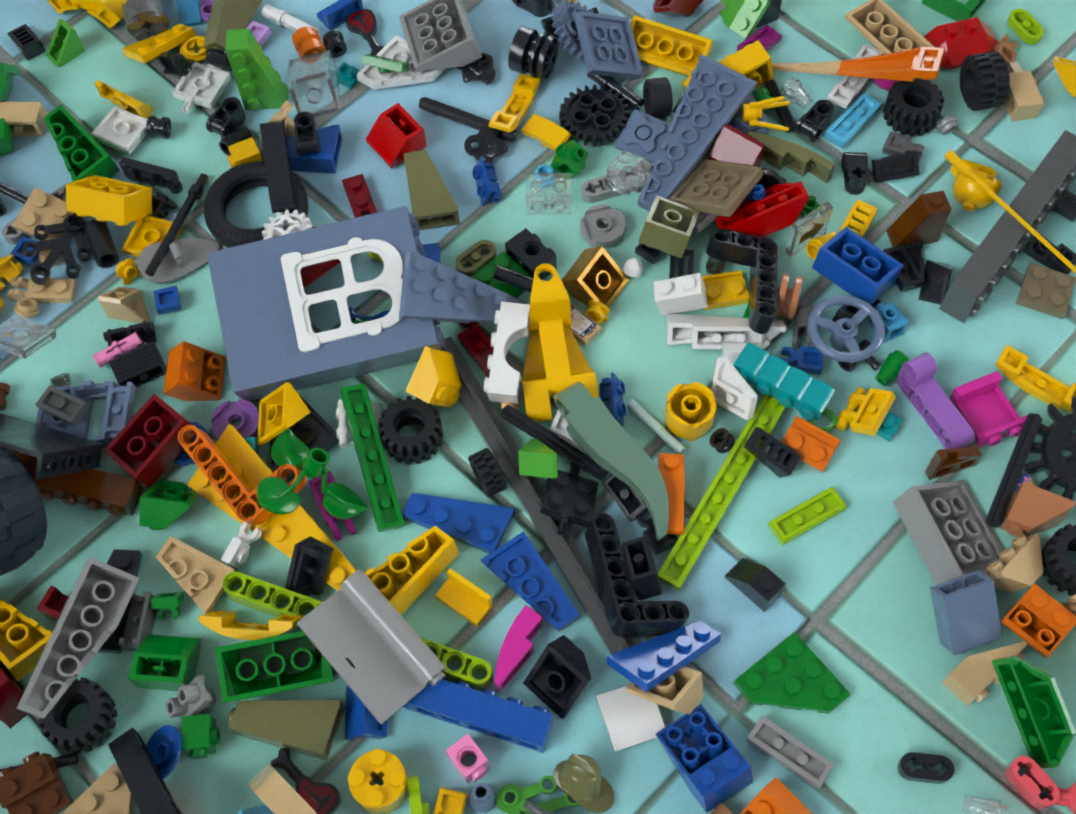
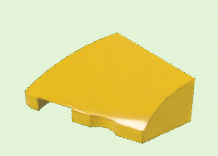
M97 80L94 84L101 97L111 100L112 104L121 106L126 111L148 119L153 111L150 105L102 81Z

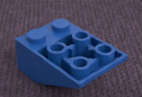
M702 705L696 707L690 715L685 714L656 733V737L685 784L706 813L753 783L751 766Z

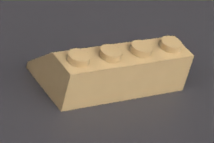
M869 0L844 16L850 24L883 54L918 47L935 48L883 0Z

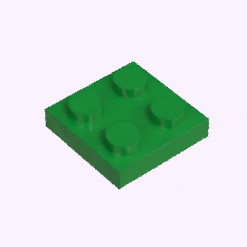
M504 251L470 276L516 298L526 291L493 279L497 265L499 264L507 269L531 277Z

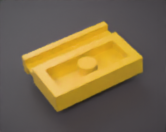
M742 270L701 276L706 286L708 308H703V310L749 303V293L745 279L742 276Z

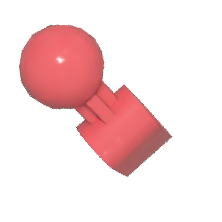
M1020 756L1007 765L1005 771L1007 779L1031 806L1036 809H1046L1052 805L1068 806L1076 814V783L1072 784L1069 789L1058 788L1042 768L1027 756ZM1023 766L1026 771L1024 775L1020 776L1017 771ZM1044 789L1047 794L1044 799H1041L1039 794Z

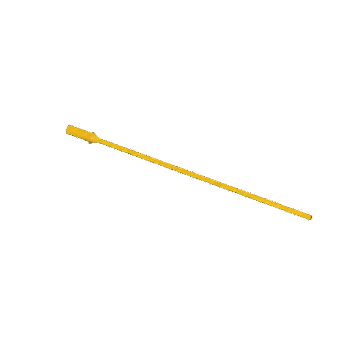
M951 149L946 153L944 158L964 175V178L967 177L976 182L1076 274V267L975 175L973 168L971 169Z

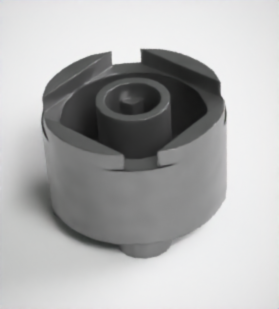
M126 0L127 2L122 4V12L127 30L137 41H142L168 30L169 20L163 0Z

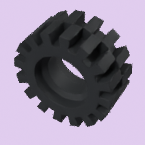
M488 448L468 456L473 474L476 476L477 482H479L481 489H483L487 497L507 489V483L501 468Z

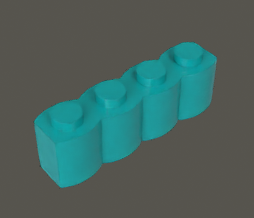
M751 343L746 344L733 364L748 384H752L759 393L774 396L782 406L797 409L804 418L809 420H819L835 392L828 384L813 379L806 372L791 367L784 360L769 355L765 350Z

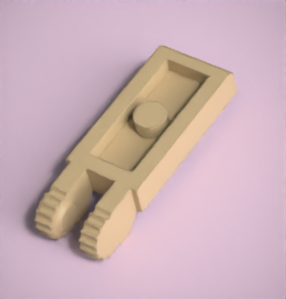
M13 277L10 284L12 287L19 289H10L7 296L14 301L30 298L37 303H73L77 282L75 279H49L46 284L37 285L31 278L28 280L24 277Z

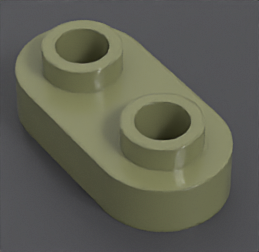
M481 240L456 258V271L469 277L496 257L495 244L489 240Z

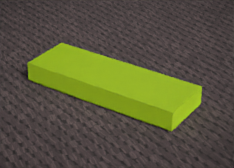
M832 486L769 521L768 526L783 546L845 511L847 505Z

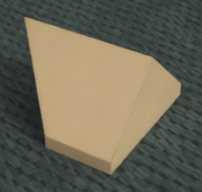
M119 286L98 296V301L108 318L143 323L145 320L151 322L140 289Z

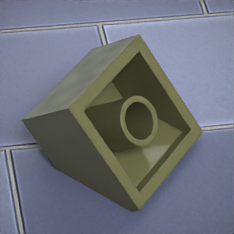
M657 195L646 218L638 242L647 247L682 258L700 211Z

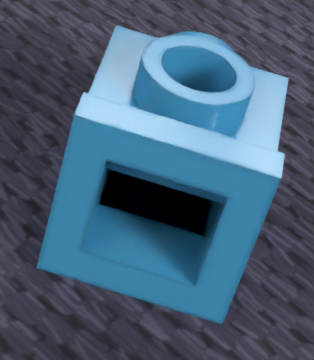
M881 302L874 307L885 324V339L883 343L905 334L909 320L903 317L894 302L888 305L885 302ZM870 318V319H869V322L871 323V325H872L873 328L875 329V326H874V324H873V322H872V320H871V318Z

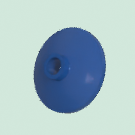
M165 725L157 729L146 745L163 779L175 768L182 748L181 734L176 727L171 725Z

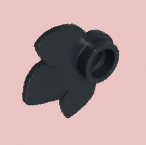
M481 53L482 57L475 62L469 63L464 67H456L463 70L462 78L464 83L480 77L483 83L489 85L494 80L496 74L495 69L492 67V56L487 53Z
M489 126L481 128L477 135L469 136L464 143L466 153L473 156L476 163H478L480 157H483L484 163L490 162L492 165L493 158L505 154L508 148L501 139L497 138L500 130ZM477 142L479 146L474 148L471 144Z

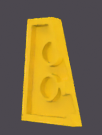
M178 24L170 30L121 49L124 56L145 64L158 57L161 53L167 52L196 36V33L192 27Z

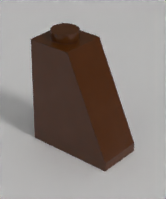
M944 190L920 195L887 229L886 232L892 247L922 241L923 245L938 242L952 210Z

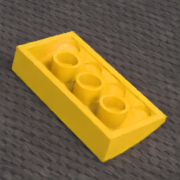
M634 15L630 23L640 61L690 77L696 68L699 56L702 54L709 58L713 48L712 39Z

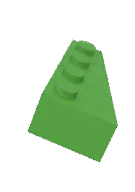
M250 29L227 30L225 51L245 110L280 108L288 100L289 88L281 81L278 71H275L271 66L268 56L265 57L262 47Z

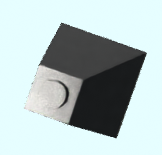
M563 635L546 646L523 682L527 688L562 720L567 716L591 680L584 652Z

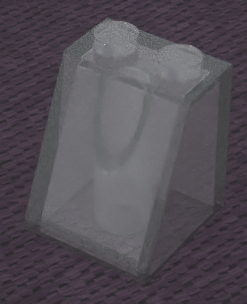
M330 50L289 60L286 83L298 113L307 111L313 117L342 110L337 68Z

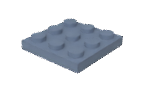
M578 11L574 15L588 74L639 79L643 76L629 18Z

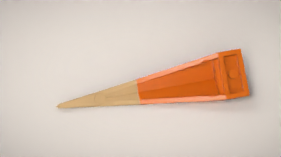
M918 47L884 55L840 61L772 63V69L911 82L915 81L916 78L930 80L937 79L944 48Z

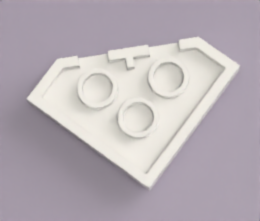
M396 35L376 56L407 62L409 64L408 72L391 70L390 73L378 71V67L366 65L357 74V79L376 90L432 82L446 68L416 71L407 41Z

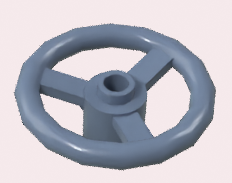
M838 295L824 299L813 308L808 317L807 332L812 344L824 356L839 362L854 363L868 359L880 349L885 339V324L879 312L868 302L855 296ZM836 305H852L860 309L851 319L842 318L834 322L820 317L821 313L829 307ZM869 316L875 326V337L868 347L860 351L855 341L858 326ZM817 327L832 332L830 343L834 349L821 340Z

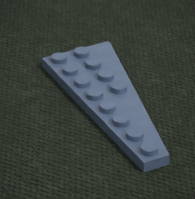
M702 54L699 56L696 68L691 74L690 82L685 88L682 101L678 105L668 128L667 136L664 142H662L658 157L653 163L649 178L646 180L638 198V206L650 211L657 195L669 199L720 135L723 127L730 122L756 88L754 80Z

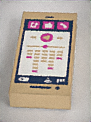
M570 302L572 326L570 328L574 337L586 346L602 331V327Z

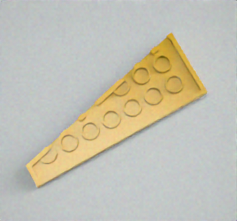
M228 424L215 444L253 491L263 479L269 477L273 472L250 446V443L238 432V429ZM211 452L206 456L205 462L210 459ZM198 468L187 486L243 524L244 521L237 517L200 468ZM226 470L220 474V480L225 477ZM240 488L236 490L234 499L240 495ZM300 504L295 511L289 514H273L263 524L258 526L251 525L250 530L253 532L255 528L262 531L261 538L291 559L295 544L310 536L334 548L325 583L337 591L340 590L344 580L357 571ZM255 507L249 511V518L255 514Z

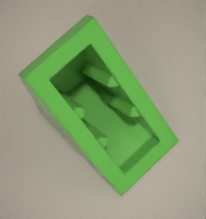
M59 19L46 57L57 67H62L85 50L75 29L63 19Z
M537 438L530 440L518 451L519 475L558 478L557 453Z

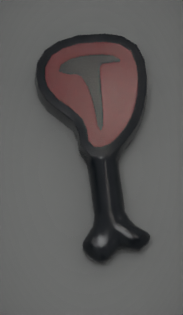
M361 9L347 16L346 26L348 30L361 35L364 40H367L372 49L370 54L377 55L384 47L380 46L374 37L377 32V21L374 13L370 9Z
M281 748L278 757L271 760L270 765L273 768H282L296 784L295 791L317 814H333L341 801L338 789L329 783L312 781L310 777L304 775L291 761L290 750L288 748Z

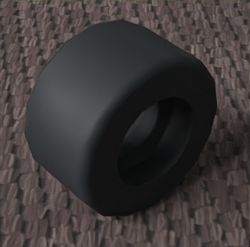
M667 77L645 80L643 100L646 114L655 118L670 116L673 98L671 85Z

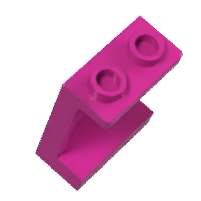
M998 371L954 388L949 398L973 429L976 438L975 442L979 448L988 444L995 446L1010 435L1012 438L1020 435L1027 417H1019L999 387L1003 378Z

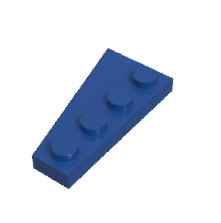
M418 493L411 494L402 511L403 519L428 529L436 525L452 539L488 554L499 547L515 514V508Z

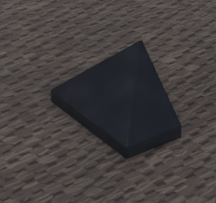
M926 260L924 269L925 282L920 289L918 300L942 304L953 271L949 264Z

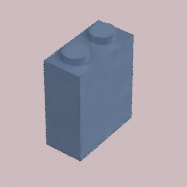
M980 570L930 587L940 644L953 655L965 653L969 649L989 644L993 640L1003 637L994 581Z

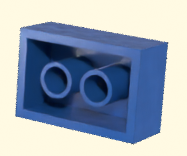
M845 227L819 249L812 268L850 295L872 305L895 285L904 265L848 227Z

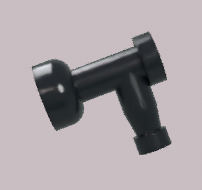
M864 339L859 342L858 347L862 351L871 343ZM873 355L864 360L874 371L882 365L879 361H876ZM838 361V364L843 370L851 372L856 367L857 362Z

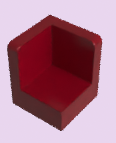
M50 586L37 609L48 619L57 622L69 596L62 594L56 587Z

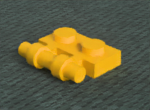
M858 387L855 393H851L848 398L846 409L840 412L836 428L845 431L847 425H849L852 432L875 436L895 400L894 393L892 391L870 388L867 395H865V389Z

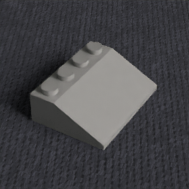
M429 0L399 16L416 71L464 67L482 57L462 0Z
M964 480L912 486L893 501L935 585L977 570L986 574L988 572L986 568L1000 559L999 554L1003 549L991 527L985 522L986 518Z

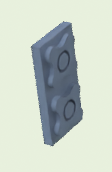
M635 109L626 123V127L615 142V149L648 163H654L660 152L662 142H664L670 123ZM713 144L703 155L700 161L696 164V166L701 162L702 159H706L711 148L713 147Z

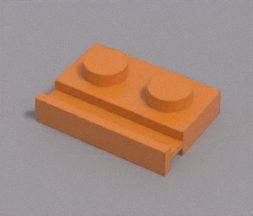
M796 416L781 442L801 456V461L823 473L841 440Z

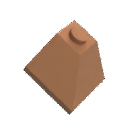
M1023 482L1010 500L1000 529L1007 531L1008 534L1015 537L1022 534L1027 537L1035 533H1041L1057 527L1072 510L1076 502Z

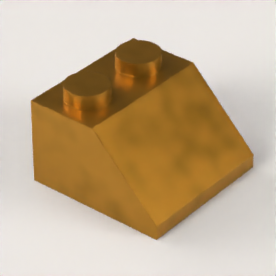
M601 246L585 249L561 281L573 298L589 306L588 302L595 300L609 308L629 279Z

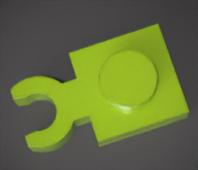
M418 776L408 777L407 785L411 814H430L428 802L423 803L420 779H418Z

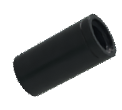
M96 219L88 221L84 226V231L97 266L110 268L119 262V255L107 223L105 221H97Z

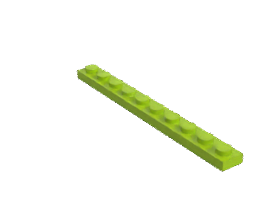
M764 395L755 409L754 417L749 419L684 528L683 535H680L660 568L658 577L661 582L680 591L757 459L744 448L745 443L755 427H759L771 435L787 408L782 406L774 396ZM760 439L756 445L757 448L760 447L763 440Z

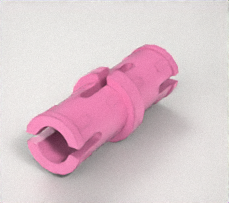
M134 332L118 342L116 340L111 342V346L93 354V358L98 366L102 368L109 363L108 361L114 359L116 355L136 349L143 341L139 334Z

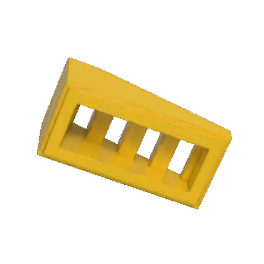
M857 200L839 232L848 227L861 237H864L875 219L877 208Z

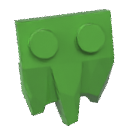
M721 0L726 7L719 14L722 22L728 28L747 39L753 33L771 1Z

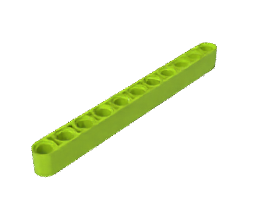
M230 572L222 582L223 589L232 601L274 617L282 614L302 616L307 609H315L323 603L240 572ZM236 584H242V587L239 590L232 591V588ZM260 592H266L262 599H255ZM285 600L290 601L287 607L279 608L281 602ZM420 637L431 651L437 654L438 659L446 667L443 671L446 679L453 682L462 681L472 686L471 688L480 691L491 686L493 674L491 666L487 661ZM454 661L461 662L462 666L460 669L455 671L448 669L450 663ZM479 670L487 672V676L481 680L475 679L473 675Z

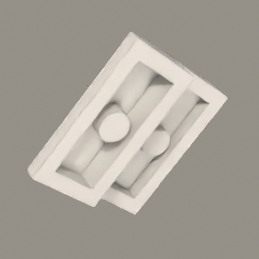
M628 685L595 695L614 751L657 738L656 733L665 728L658 705L627 693L626 687Z

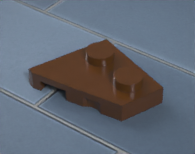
M978 446L940 449L936 451L930 460L925 473L928 479L932 480L975 466L982 454Z

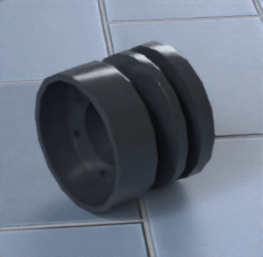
M521 26L517 30L510 47L509 69L522 74H526L529 71L531 77L546 80L556 63L559 49L558 37L554 35L549 36L548 33L543 32L538 37L537 30Z

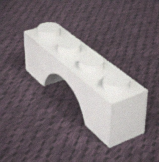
M501 302L500 310L495 312L494 322L497 324V332L492 333L491 347H494L493 355L488 356L487 368L491 370L489 378L486 377L484 381V392H487L489 401L518 404L522 382L520 372L513 369L507 363L506 354L509 347L515 341L529 335L530 304Z

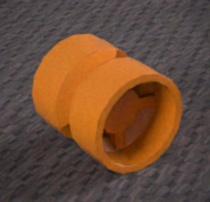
M310 26L299 28L294 32L292 43L298 52L302 64L306 67L321 65L327 58V51L321 42L318 32Z

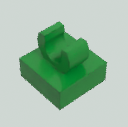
M184 592L159 593L150 599L151 609H159L157 612L159 620L165 619L166 609L172 611L173 619H177L180 616L179 606L185 602Z

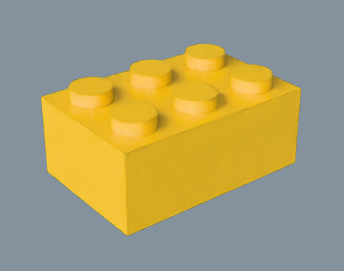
M93 175L66 184L67 211L74 212L80 217L91 216L96 217L97 221H113L118 226H127L129 222L142 220L143 217L152 214V188Z

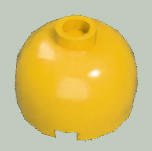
M973 170L975 175L998 196L1002 183L995 177L993 181L987 179V173ZM957 172L953 182V195L956 201L962 205L963 209L973 212L976 209L987 208L995 202L976 182L967 177L964 178L962 173Z

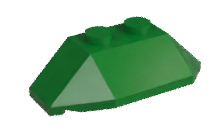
M1016 656L992 660L1029 757L1041 768L1057 767L1072 742L1076 730L1055 678Z

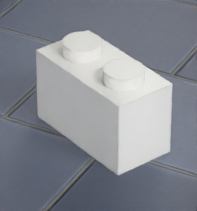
M700 273L653 282L655 303L661 316L708 308L706 286Z

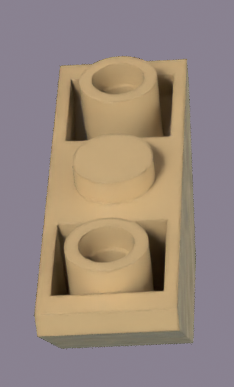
M1037 533L1027 537L1022 534L1011 541L1012 546L999 554L1000 559L986 568L988 572L985 575L994 581L995 588L1012 593L1032 586L1043 573L1040 537Z

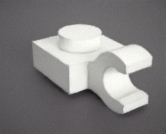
M244 522L240 527L237 538H232L221 560L239 569L240 565L245 563L249 556V549L251 547L249 543L257 541L261 537L262 531L255 528L254 532L248 535L251 525Z

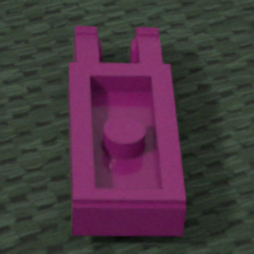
M331 471L327 473L326 488L329 483L336 482ZM322 475L307 482L327 526H330L338 542L342 540V535L335 523L343 519L332 516L324 508L322 500L325 495L321 492ZM351 518L344 519L348 532L351 535L356 534L357 532Z

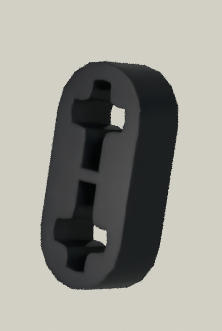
M907 753L902 756L897 765L898 772L904 779L935 784L947 782L952 778L955 771L954 764L949 758L942 755ZM913 760V765L921 766L923 769H916L913 773H910V768L905 767V764ZM938 763H941V767L946 769L947 772L939 776L937 770H929V767L933 768Z

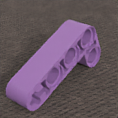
M923 353L905 362L897 376L898 385L945 449L963 448L973 443L976 439L973 429L933 378L937 371L934 358L929 353Z

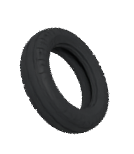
M263 161L243 163L240 166L237 165L229 169V171L224 172L214 181L207 192L204 202L205 222L213 237L227 248L264 240L262 231L265 230L264 227L243 229L234 226L226 219L228 204L237 194L252 187H268L265 162ZM291 172L296 210L299 215L304 212L307 217L308 197L306 190L298 177Z

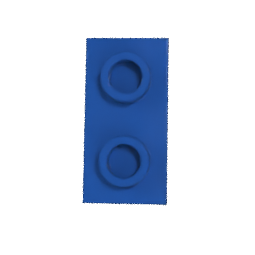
M480 157L477 165L473 167L472 176L476 180L477 195L481 199L482 206H485L487 200L499 202L502 193L499 183H494L497 181L494 165L490 162L484 163L483 157Z
M612 372L611 379L603 378L599 384L600 399L602 402L609 400L604 405L619 424L624 426L626 407L623 402V394H625V385Z

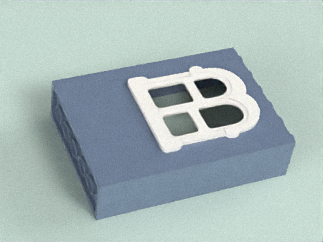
M407 206L207 253L232 388L237 396L242 400L251 402L263 399L285 382L291 383L297 391L418 362L425 346L439 350L446 347L443 333H441L440 327L436 326L441 324L437 319H427L425 321L417 320V318L399 319L405 254L413 251L425 256L423 245L419 238L418 223L414 213L409 214ZM365 252L377 253L384 262L382 273L373 280L361 283L356 282L351 257ZM335 259L341 261L345 279L343 287L311 295L305 294L301 277V269L303 267ZM372 290H383L390 295L392 308L386 316L358 324L351 322L347 304L349 296ZM335 300L338 306L341 326L337 329L314 333L308 308L313 304Z

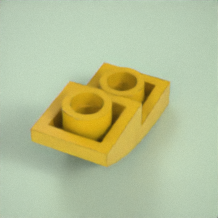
M533 114L521 129L525 136L539 140L543 147L556 150L561 143H565L571 136L564 128L536 114Z

